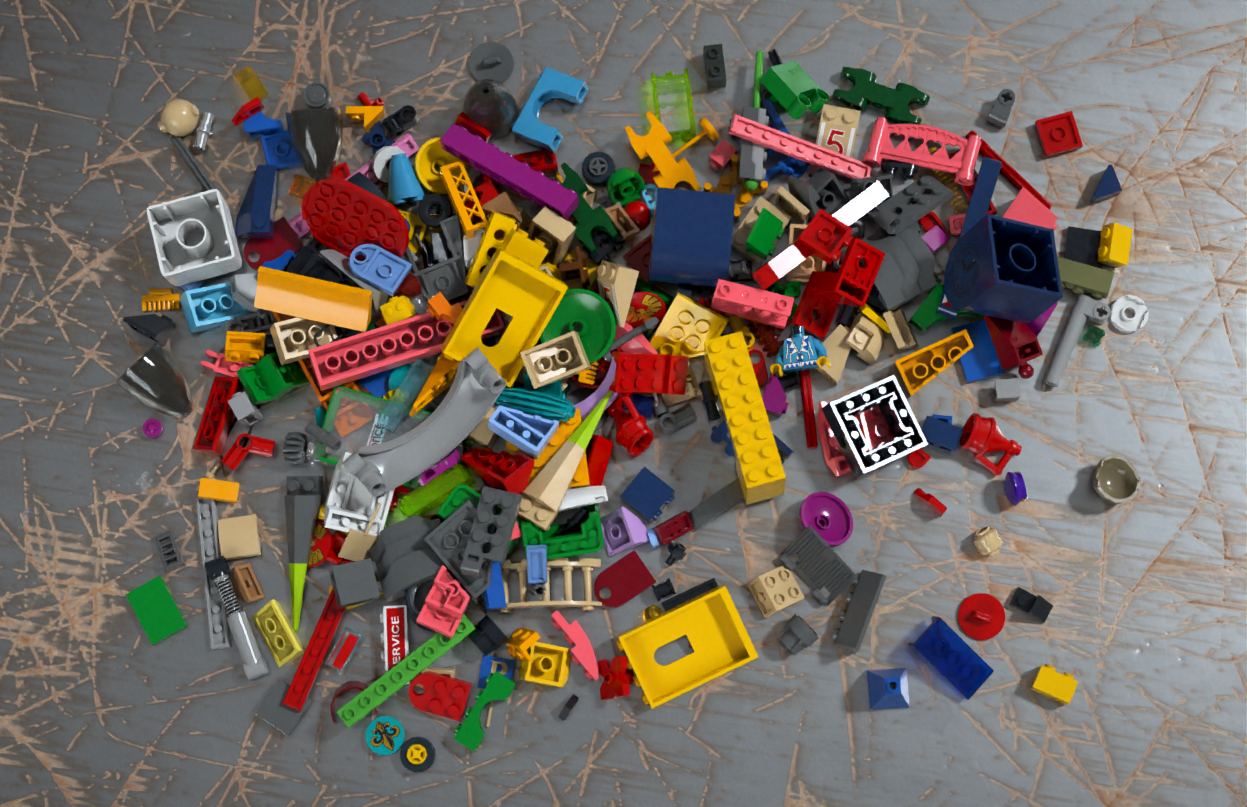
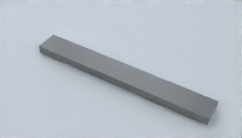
M195 496L211 650L231 647L229 624L226 619L228 618V611L225 610L223 598H221L220 591H218L219 588H217L218 585H216L214 580L210 579L205 568V562L221 556L216 500Z

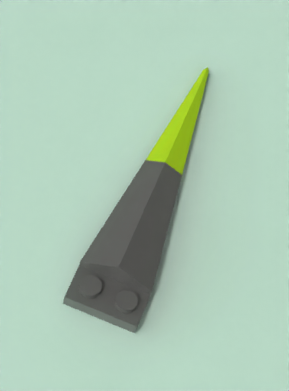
M287 476V495H284L294 632L299 630L307 564L323 497V476Z

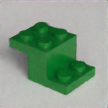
M277 352L267 354L255 366L240 368L237 371L253 405L280 400L293 388L306 386L310 383L299 361L281 365Z

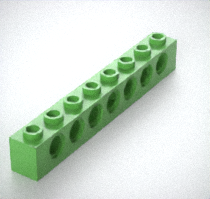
M464 614L452 639L437 633L339 709L337 714L347 727L351 728L473 633L476 628Z

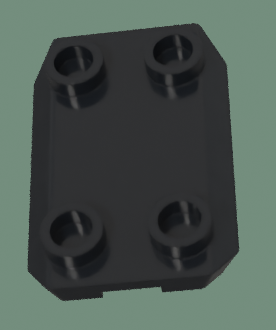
M312 245L303 246L295 259L287 267V272L338 284L343 280L340 269Z

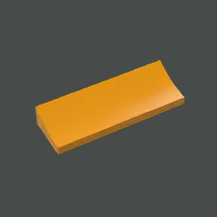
M260 266L257 271L254 307L366 332L371 321L372 291Z

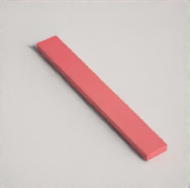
M735 114L732 117L729 134L852 180L854 178L870 177L872 165Z

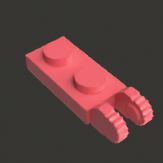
M206 350L205 354L208 357L217 359L215 365L208 361H201L200 364L214 372L228 377H236L239 380L237 371L240 368L255 366L248 362L225 361V354Z

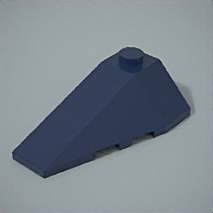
M277 165L257 166L236 218V238H273Z

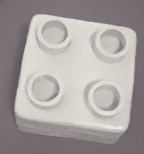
M218 189L200 192L147 208V216L161 274L173 286H182L241 268L242 259L230 210Z

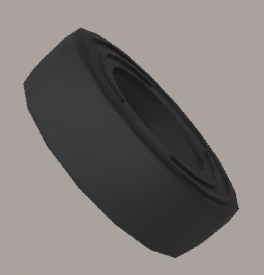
M440 194L426 196L418 208L421 221L432 228H440V221L452 217L450 201ZM434 204L442 207L441 215L436 218L429 215V208Z

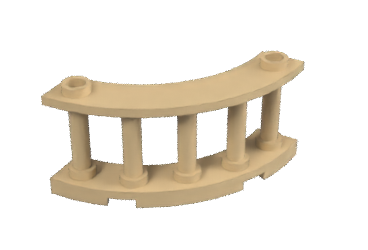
M521 559V561L512 562V560H505L504 563L500 562L507 607L499 609V613H511V609L535 607H582L583 611H592L594 607L602 606V602L592 601L591 572L593 568L601 567V559H547L548 583H541L546 588V591H543L546 594L542 597V601L528 602L527 559ZM551 568H562V571H564V601H550L549 571H551ZM573 568H581L583 572L584 601H572L571 571H573ZM511 570L519 572L520 602L509 603L508 574H510Z

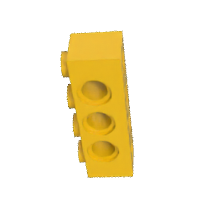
M492 210L466 276L465 283L467 285L475 287L474 284L481 275V267L487 265L493 256L487 255L488 249L500 247L511 229L516 230L517 224H515L516 220L514 218ZM497 230H503L504 234L501 238L497 239L494 237V233Z

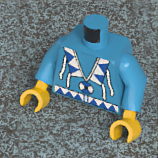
M803 326L792 327L793 338L785 339L784 344L780 346L770 371L772 376H774L775 372H779L781 377L783 376L782 368L788 373L814 368L822 370L824 364H827L828 368L831 365L828 361L827 349L823 344L811 335L805 336Z

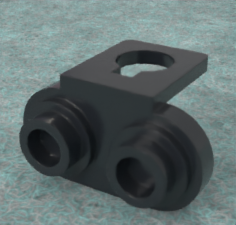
M890 161L882 163L881 170L884 174L891 173L893 176L903 174L904 178H914V175L919 172V166Z

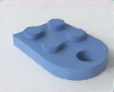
M363 244L356 247L352 251L349 260V267L354 276L392 297L412 268L411 263L374 244ZM357 255H363L366 259L364 261H358L355 259V257Z

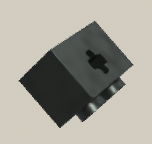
M722 44L703 46L707 89L726 87Z

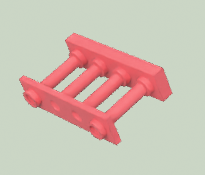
M718 279L710 309L715 312L785 329L787 318L791 314L794 298Z

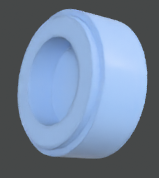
M654 527L647 529L653 548L660 546Z

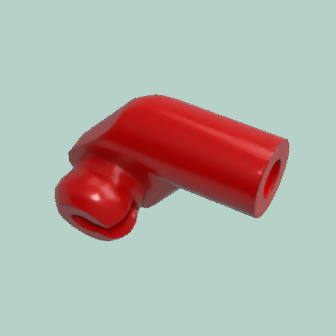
M365 92L360 93L357 97L363 106L384 107L383 99L370 100Z

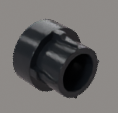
M488 615L475 626L476 630L468 636L486 656L493 650L496 651L509 640Z

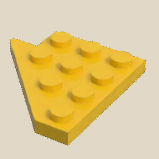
M678 292L649 343L658 354L684 355L688 359L704 355V341L721 337V333L729 319Z

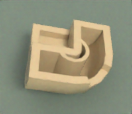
M859 313L850 327L851 331L844 343L858 352L857 356L872 366L883 349L885 336L881 327L863 313Z

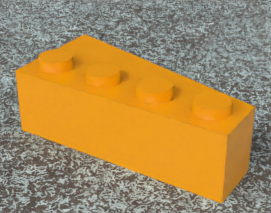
M964 329L896 360L894 363L909 396L914 395L974 346L967 330Z

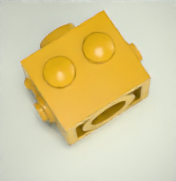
M404 295L392 297L388 300V303L380 306L384 316L383 319L387 325L416 316L414 305Z

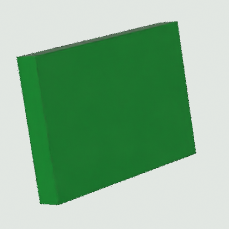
M159 575L125 594L153 646L188 627L162 576Z

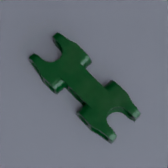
M842 68L841 76L850 80L854 84V88L849 91L835 89L832 98L848 108L861 112L866 110L867 105L886 111L885 118L894 124H921L922 119L911 114L908 106L911 104L928 105L930 96L905 83H897L895 89L876 83L877 75L862 68Z
M564 162L560 166L566 178L561 185L566 189L574 190L579 200V205L571 214L576 220L573 224L576 227L574 235L582 245L589 249L592 254H595L598 251L592 242V238L596 232L606 231L613 239L619 237L612 224L610 216L601 205L595 209L590 207L582 194L589 190L578 173Z

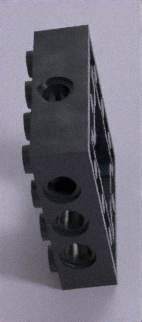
M895 375L830 402L822 408L855 479L928 445ZM878 405L894 439L865 452L869 448L867 438H864L858 426L859 422L854 415Z

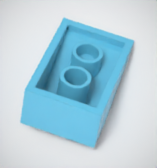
M230 282L188 290L180 297L190 333L209 330L224 325L233 318L249 315L248 310L232 299Z

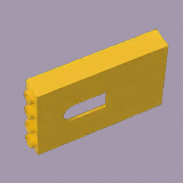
M498 247L441 346V350L444 353L443 356L451 361H454V359L461 361L478 347L487 357L489 363L506 381V386L511 388L524 365L520 352L536 345L567 291L568 286L557 278ZM497 308L513 318L499 342L495 346L488 347L482 343L481 335Z
M724 584L618 634L619 640L616 641L620 652L625 651L627 655L628 669L633 668L636 674L633 676L637 688L641 686L644 691L641 696L645 705L650 704L651 708L659 706L758 658V654ZM687 635L694 650L693 653L668 665L663 666L656 663L654 653L659 647Z

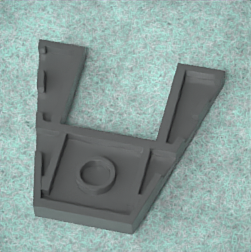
M458 215L440 221L454 256L453 258L419 271L409 246L401 259L412 264L408 274L427 300L439 292L442 293L447 301L469 293L468 285L465 283L466 269Z

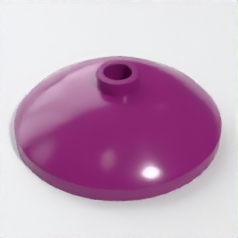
M815 492L802 502L799 515L804 529L810 524L830 547L839 546L849 539L853 531V518L850 510L841 499L827 492Z

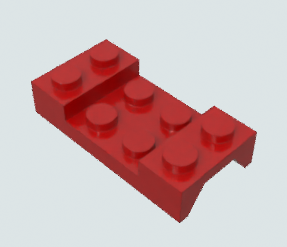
M612 352L616 363L615 380L609 386L610 391L685 395L688 367L687 356Z

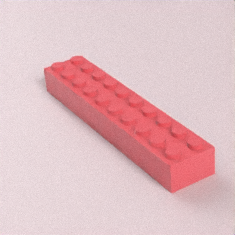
M468 300L460 302V306L464 308ZM496 308L481 335V340L504 333L505 326L499 309ZM428 312L309 349V358L320 390L323 391L443 353L441 346L454 324L444 319L438 321L436 317L433 318Z

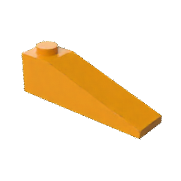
M444 353L437 358V364L409 413L411 417L453 383L460 361L456 359L451 361L443 356Z

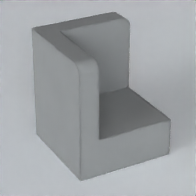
M1018 378L998 379L995 381V402L1017 401L1020 398Z

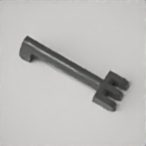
M653 317L614 340L610 350L603 357L605 361L609 362L612 360L611 351L658 323V319Z

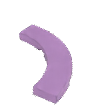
M613 357L609 371L598 389L582 402L573 405L575 409L580 408L582 422L610 391L609 386L615 380L616 363ZM612 391L605 409L617 398L619 392Z

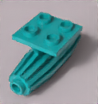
M528 372L524 373V388L505 387L495 401V406L497 407L499 405L532 416H541V418L551 421H569L570 418L574 417L576 411L572 402L562 399L561 380L534 389Z

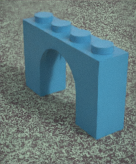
M546 67L540 74L535 88L531 90L527 103L523 105L520 116L513 123L512 132L520 140L555 153L563 136L558 129L539 122V111L547 101L555 98H562L581 105L589 90L587 85L580 79Z

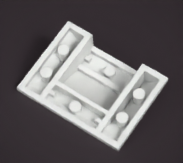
M344 452L335 467L327 496L324 527L349 532L350 529L365 532L377 504L380 503L381 507L368 533L379 537L380 531L384 529L394 489L378 497L372 496L358 478L353 476L343 465L342 462L353 454Z

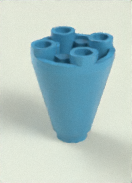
M406 153L392 155L387 200L393 206H400L405 201H408V204L419 203L425 196L409 158L406 157Z

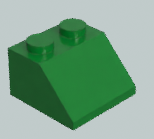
M763 208L746 241L745 251L764 260H767L768 256L772 257L776 249L774 244L777 239H781L785 231L782 228L783 222Z

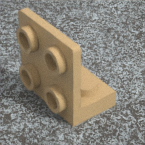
M785 565L760 575L747 584L765 619L781 609L804 599V595L794 576Z

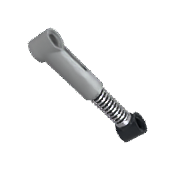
M223 555L205 562L206 571L210 579L214 580L216 585H218L217 588H219V594L223 598L225 610L228 611L227 614L229 615L226 619L241 655L248 679L251 681L268 674L267 664L260 653L246 613L239 609L237 596H234L232 583H229L231 580H229L228 575L231 572L226 558Z

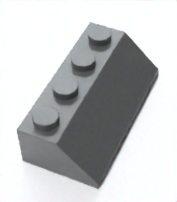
M866 570L856 574L858 577L853 581V584L856 585L854 592L850 591L846 600L849 603L847 610L843 609L839 618L842 624L840 629H835L832 639H835L834 645L854 653L860 649L887 577L886 575Z

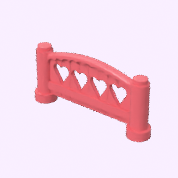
M878 117L875 120L867 153H864L862 162L872 165L874 168L880 167L882 159L914 164L919 167L956 174V183L963 186H971L975 179L973 173L981 145V138L976 135H970L968 139H964L949 131L921 124H888V119ZM891 134L903 135L905 140L894 148L889 136ZM910 137L924 141L914 152H912L908 142ZM928 141L940 142L942 147L931 156L926 143ZM948 144L961 148L951 159H949L945 146Z

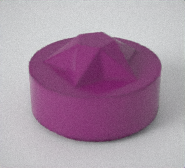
M148 419L143 424V432L149 438H158L163 432V425L157 419Z

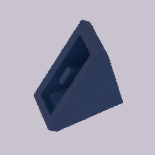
M1109 164L1090 201L1094 204L1118 196L1122 191L1112 165Z

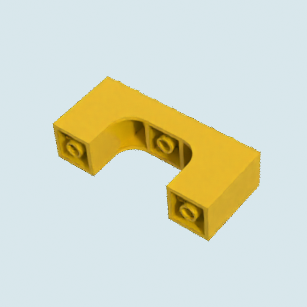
M742 331L704 341V362L714 396L719 397L736 457V471L746 505L784 495L786 476Z

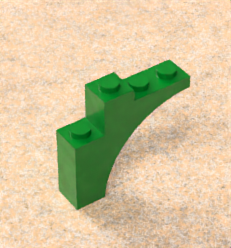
M939 283L909 320V323L923 334L934 324L948 318L936 314L944 289V285L941 286ZM959 309L956 315L975 316L984 319L982 314Z

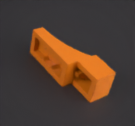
M441 292L430 298L427 302V311L433 318L436 317L438 321L444 319L455 324L463 310L459 303L451 307Z

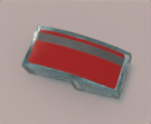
M344 627L325 664L342 673L362 635Z

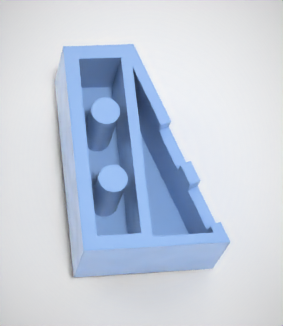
M499 405L488 420V429L537 460L558 431L559 421L541 418V416H532L522 411Z

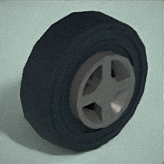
M604 152L590 153L582 163L583 176L593 185L601 186L607 184L609 176L615 171L613 159Z

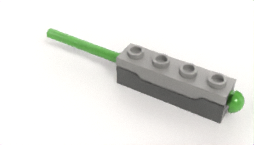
M757 51L752 107H743L741 116L768 126L769 116H766V109L760 108V79L762 78L764 53ZM739 138L737 184L744 185V188L748 191H754L760 185L761 180H765L766 169L763 168V162H766L767 151H764V146Z

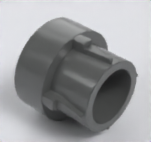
M797 613L787 621L784 629L778 635L784 645L794 654H797L803 648L810 647L819 638L811 626Z

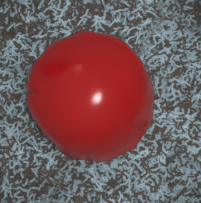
M640 201L629 202L625 205L623 210L640 231L645 230L651 222L649 207Z

